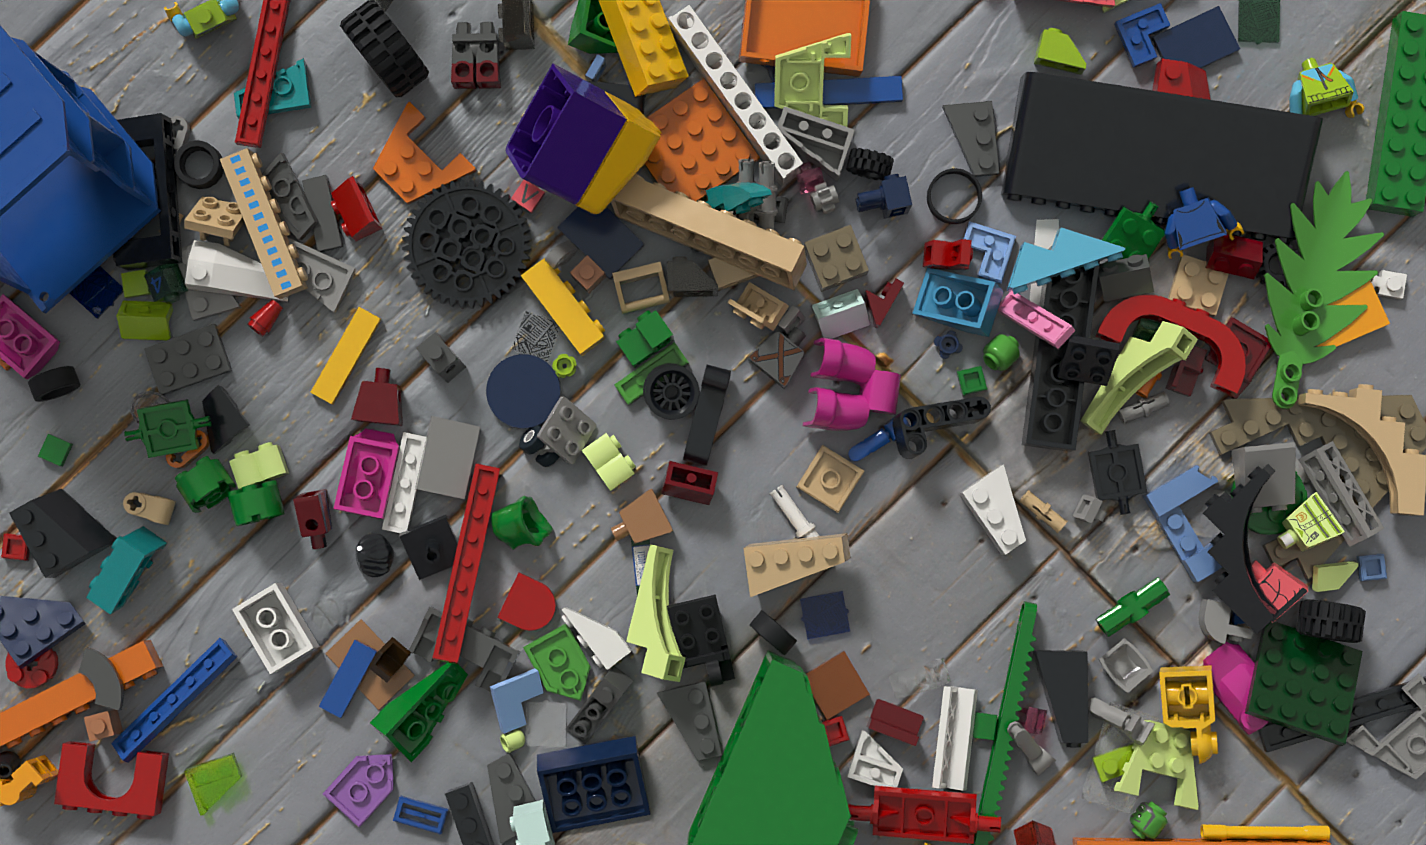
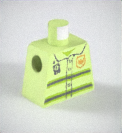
M1315 492L1282 522L1287 531L1279 535L1277 540L1284 549L1297 544L1301 551H1306L1337 538L1345 531L1318 493Z

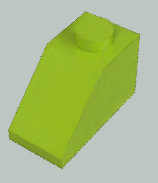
M1056 28L1043 30L1040 35L1034 64L1081 75L1086 69L1087 64L1069 35L1063 34L1060 29Z

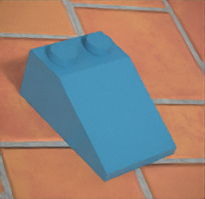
M927 268L912 314L967 333L989 337L1004 291L993 281Z

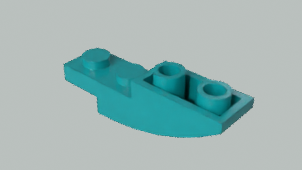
M751 182L720 185L706 190L708 197L706 203L718 211H736V214H743L751 211L750 207L763 204V199L771 196L772 193L767 187Z

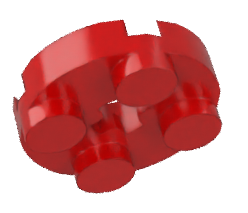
M51 648L34 661H37L38 664L32 670L29 669L28 665L21 669L8 653L5 661L8 679L23 688L41 687L52 679L57 672L58 655L56 651H53Z

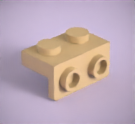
M750 282L737 302L732 299L728 301V304L734 307L733 313L743 319H746L747 316L751 317L750 323L761 330L767 327L774 331L789 307L783 301Z

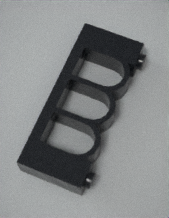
M162 113L118 119L117 121L140 148L154 146L156 165L154 172L155 179H157L158 208L161 210L159 212L161 235L138 239L130 238L113 253V260L117 267L125 270L183 263L177 180L173 163L175 153L171 118Z

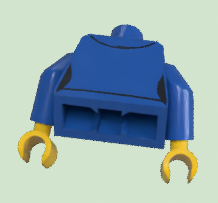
M1194 187L1180 191L1179 194L1183 206L1173 210L1174 213L1168 217L1165 229L1168 257L1172 259V252L1174 251L1179 252L1180 257H1183V249L1227 235V232L1230 239L1234 240L1232 233L1239 230L1243 235L1244 230L1241 224L1236 221L1231 211L1217 200L1210 201L1208 197L1198 201Z

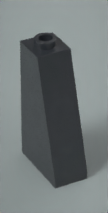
M1034 650V660L1058 740L1066 743V747L1080 748L1081 743H1088V652L1083 650Z

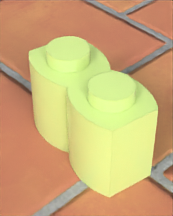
M605 433L582 451L609 490L612 491L635 475L633 469L636 466L628 455L622 456L618 450L622 446L614 435L609 437Z
M272 442L259 445L258 451L250 454L248 450L234 454L235 459L229 461L238 489L252 484L259 485L289 474L280 445H273Z

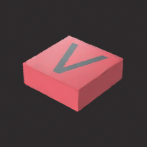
M523 180L511 197V200L516 201L518 205L532 214L544 197L545 192L534 184Z

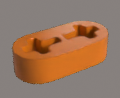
M197 430V437L202 436L200 440L202 445L198 449L189 450L181 456L182 462L173 461L176 458L174 453L166 455L167 463L174 468L188 466L209 447L208 434Z

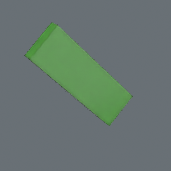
M674 342L614 384V386L626 403L630 405L643 396L645 379L654 368L666 363L679 364L684 367L689 362ZM662 376L660 379H658V380L661 381V382H663V381H664L663 376Z

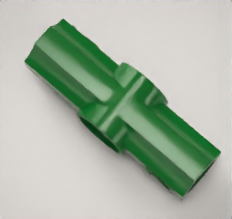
M1156 577L1137 591L1134 590L1120 598L1114 607L1098 616L1095 620L1105 635L1110 637L1127 624H1132L1149 613V609L1170 596V593L1159 577Z

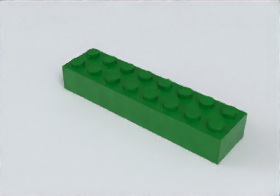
M1402 11L1392 19L1366 199H1372L1368 210L1414 217L1424 211L1426 197V15Z

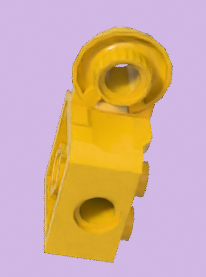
M1212 665L1160 667L1163 723L1172 728H1196V731H1191L1192 756H1198L1199 764L1208 761L1213 754H1218L1217 732H1211V724L1215 722L1216 717Z

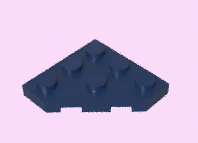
M0 596V641L21 669L86 624L70 602Z

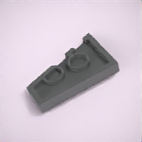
M511 753L487 765L500 844L517 835L516 831H512L510 825V817L513 816L514 806L536 801Z

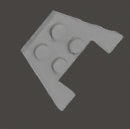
M1417 674L1402 687L1403 691L1419 706L1413 714L1381 741H1378L1362 724L1357 725L1347 734L1346 740L1349 744L1355 745L1364 750V752L1379 758L1414 779H1417L1426 772V682L1420 674Z

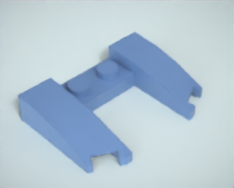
M1198 465L1193 466L1143 495L1144 500L1193 582H1199L1223 568L1208 553L1213 545L1210 543L1203 547L1179 506L1218 482L1215 476H1211L1209 479L1198 472Z

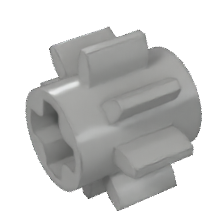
M826 182L814 186L815 192L810 194V198L815 210L822 209L824 214L835 211L834 204L840 202L835 187L833 185L827 187Z

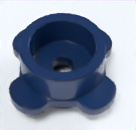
M950 330L946 335L942 337L937 336L934 339V345L938 346L940 357L943 359H948L951 354L960 353L963 349L962 344L959 343L955 331ZM947 342L950 343V347L946 346Z

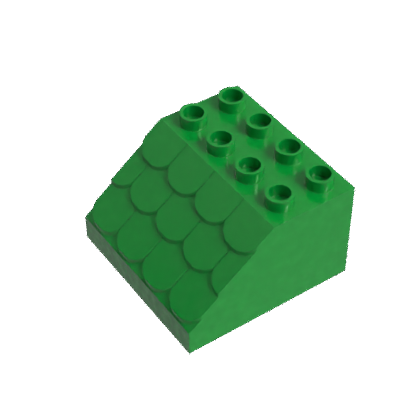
M767 650L688 832L686 845H854L858 828L854 827L855 821L850 820L851 814L840 771L832 758L825 726L817 715L808 676L794 661Z

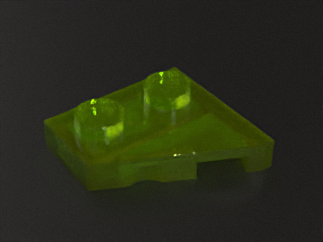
M234 753L184 770L200 816L204 815L242 777Z

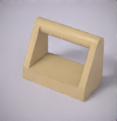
M661 262L612 273L622 314L670 303ZM659 276L663 294L625 303L621 285Z

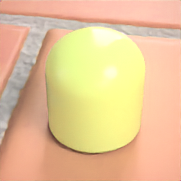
M514 729L500 736L501 745L507 753L523 747L526 741L524 733L519 729Z

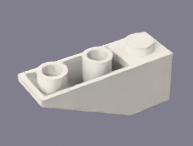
M565 607L562 609L564 613L562 619L570 629L573 626L579 632L578 640L584 648L588 646L594 652L592 658L600 668L604 666L608 670L632 651L617 630L570 608Z

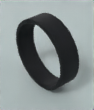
M952 168L942 171L932 180L927 191L929 210L938 220L947 224H961L968 221L978 211L982 202L980 183L974 175L963 169ZM959 174L968 178L974 184L978 195L977 206L967 217L950 219L941 215L934 208L931 200V190L933 184L942 176Z

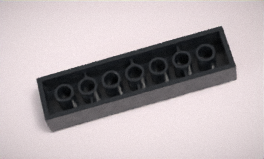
M1099 266L1089 270L1081 267L1075 269L1074 275L1065 278L1057 275L1051 277L1052 282L1042 285L1039 306L1072 325L1075 329V332L1072 334L1073 336L1078 335L1090 338ZM1035 336L1021 445L1067 452L1076 450L1084 382L1057 378V370L1067 340L1057 349L1038 336Z

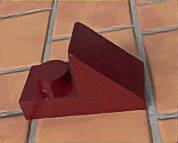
M895 278L893 284L887 282L881 293L885 297L884 299L868 290L864 293L873 325L876 328H879L904 285V282Z

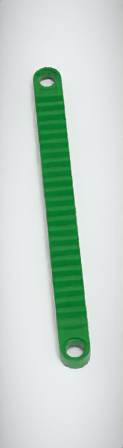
M1024 601L1020 610L996 723L995 738L992 742L978 808L979 816L998 817L994 813L1001 809L996 803L1003 799L999 795V791L1005 790V787L1001 785V781L1007 780L1003 771L1009 770L1005 761L1011 760L1007 751L1013 750V747L1009 744L1013 739L1008 734L1007 728L1012 722L1020 719L1015 713L1022 709L1018 705L1019 701L1024 700L1020 692L1026 690L1022 682L1028 681L1024 672L1030 671L1026 662L1032 661L1028 652L1034 651L1030 642L1036 641V638L1032 635L1037 613V604ZM977 831L974 834V844L971 845H990L988 841L994 840V836L990 832Z

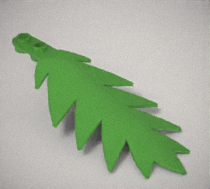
M1345 171L1335 183L1329 195L1319 181L1315 182L1313 195L1315 227L1295 203L1290 205L1292 224L1302 258L1279 238L1275 240V245L1286 282L1291 292L1269 273L1264 275L1268 301L1278 331L1277 333L1269 324L1265 325L1268 341L1275 354L1279 356L1272 399L1275 405L1281 409L1291 408L1297 400L1302 365L1313 363L1336 349L1335 345L1315 346L1325 342L1351 324L1368 308L1367 305L1328 304L1345 297L1378 274L1377 270L1337 271L1365 253L1384 236V233L1380 232L1344 238L1364 217L1372 203L1371 198L1351 203V183L1348 171ZM1286 371L1290 373V378L1287 376ZM1281 393L1285 395L1286 401L1282 398Z

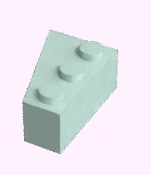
M543 800L514 806L513 816L510 817V825L512 831L517 833L518 840H516V845H555Z

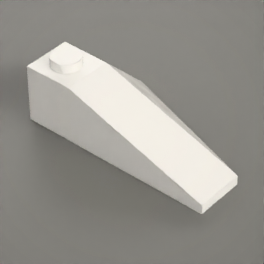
M194 240L187 264L185 278L187 289L288 302V297L283 299L274 297L260 262L219 243Z

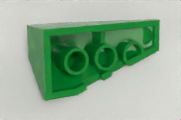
M579 0L571 24L568 45L589 54L618 53L599 1Z
M447 662L388 703L370 724L412 763L430 743L433 737L431 732L437 722H442L444 718L443 711L447 704L455 699L468 674L459 664Z

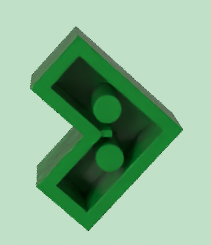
M649 310L644 312L637 318L638 323L635 324V329L627 328L618 335L620 339L616 343L634 368L674 341L673 333L656 310L652 313Z

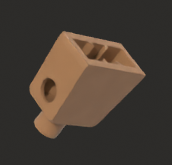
M653 489L646 491L622 509L619 514L623 522L611 528L617 541L631 535L635 544L673 532Z

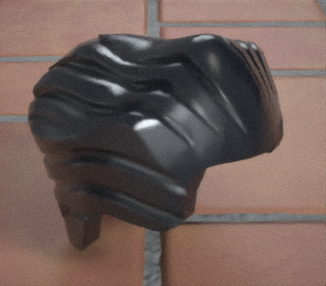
M372 533L362 537L356 546V562L359 570L369 577H380L390 571L394 559V550L385 536Z

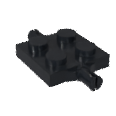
M1116 430L1105 432L1107 447L1088 452L1095 495L1099 500H1118L1120 515L1129 514L1131 512L1128 498L1136 494L1148 493L1139 444L1127 446L1117 444Z

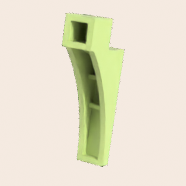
M1162 321L1151 342L1130 336L1116 359L1108 385H1101L1080 421L1095 433L1102 435L1112 418L1127 400L1158 373L1180 360H1186L1198 339L1186 328Z
M650 544L626 642L647 648L641 673L663 680L680 682L686 657H682L667 610L669 605L670 566L674 550Z

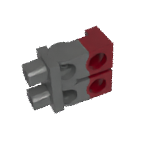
M458 22L456 34H452L451 83L454 89H476V82L479 89L501 88L499 39L493 22H481L480 33L471 34V23Z

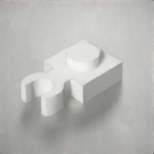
M1382 270L1379 272V276H1374L1370 281L1373 287L1377 288V296L1401 300L1404 297L1407 274Z

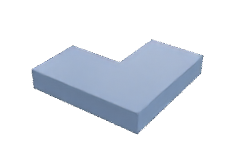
M969 221L963 239L972 240L971 247L973 250L984 253L977 276L1001 284L1016 236Z
M535 668L490 686L501 732L505 734L526 725L521 702L544 693L539 671Z

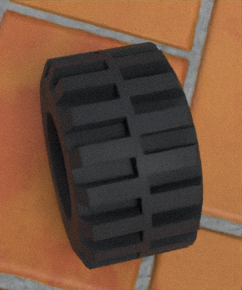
M1306 599L1300 601L1296 631L1301 635L1333 641L1362 642L1366 611L1361 607Z

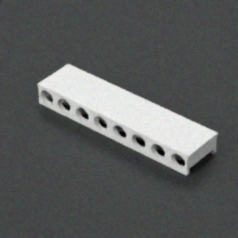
M688 5L674 16L668 18L674 38L701 76L706 80L762 161L775 162L774 178L783 188L786 183L801 174L798 167L803 165V162L694 10Z

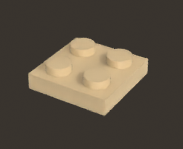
M1183 254V257L1179 259L1168 299L1182 300L1187 304L1186 307L1193 310H1196V308L1202 309L1210 313V316H1216L1229 274L1205 268L1206 261Z

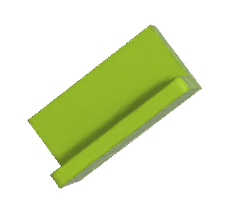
M123 300L116 315L121 338L169 340L171 338L169 320L173 312L172 302Z

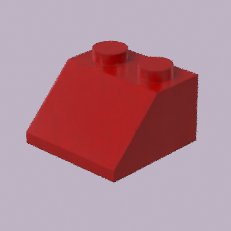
M354 176L349 177L331 193L334 199L331 205L336 215L341 214L344 220L341 226L347 237L351 236L355 241H358L383 229L363 186Z

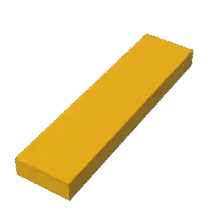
M358 307L310 393L332 405L335 403L380 324L381 318Z

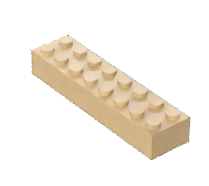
M635 174L611 201L616 217L792 290H795L807 266L805 246L795 238L786 239L770 228H766V230L759 228L748 219H743V221L737 219L726 210H715L704 201H693L682 192H671L660 183L654 182L652 184L644 181V178L638 174Z

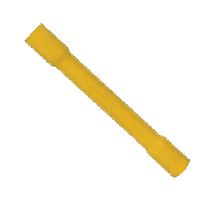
M1201 824L1200 835L1202 840L1303 839L1306 841H1329L1330 829L1329 826L1316 825L1288 827Z

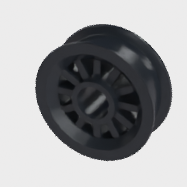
M666 363L659 365L645 379L643 386L645 402L661 418L669 420L683 418L692 412L699 399V385L695 376L679 364ZM666 374H671L670 380H668ZM676 374L680 375V376L677 378V380L675 381V375H676ZM662 376H663V379H664V381H665L664 383H662L661 381L658 380V379H660ZM683 379L687 381L683 384H680ZM657 383L661 386V388H656L654 386ZM670 385H675L677 387V394L674 397H666V388ZM689 387V391H685L682 389ZM653 392H660V394L654 396ZM688 395L686 400L681 396ZM662 399L659 404L656 403L657 400ZM678 400H681L683 402L681 406L679 405ZM668 401V403H667V409H666V408H663V406H664V405L666 404V402ZM672 402H674L676 408L672 409Z

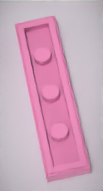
M1013 291L1000 302L998 312L1057 349L1075 332V329L1069 323L1019 294L1014 295Z

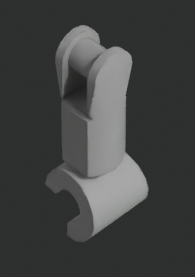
M1097 698L1088 700V711H1090L1093 717L1124 731L1132 741L1139 745H1144L1155 726V723L1146 722L1139 715L1134 714L1131 717L1130 714Z
M1012 722L1008 726V734L1026 755V760L1030 763L1037 776H1040L1056 761L1036 743L1019 722Z

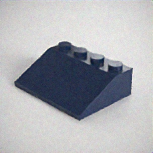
M636 736L537 754V774L552 833L651 815Z

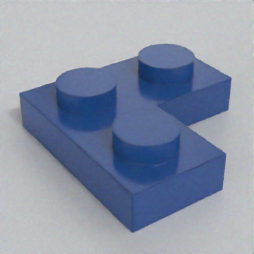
M1161 3L1114 23L1133 68L1155 60L1158 57L1149 35L1167 29L1170 26Z

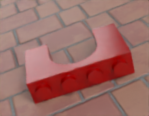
M75 741L62 743L54 804L62 805L64 810H78V807L87 808L89 813H103V810L112 811L114 816H127L128 813L137 814L138 819L147 820L161 813L169 753L149 750L137 752L134 779L130 789L121 797H110L99 791L92 779L95 744Z

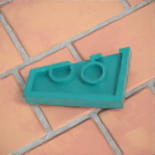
M304 58L297 61L295 65L276 72L268 115L312 108ZM245 88L234 93L236 115L238 118H240Z

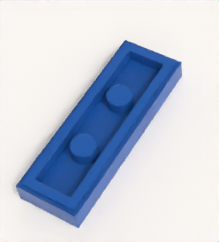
M354 640L319 707L342 718L368 671L369 664L378 651L358 640Z

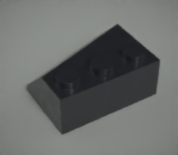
M59 489L30 500L9 512L45 578L58 577L108 548L117 539L115 535L103 527L104 525L85 511V508L64 489Z

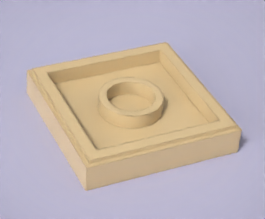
M822 445L796 487L839 513L863 475L864 470Z

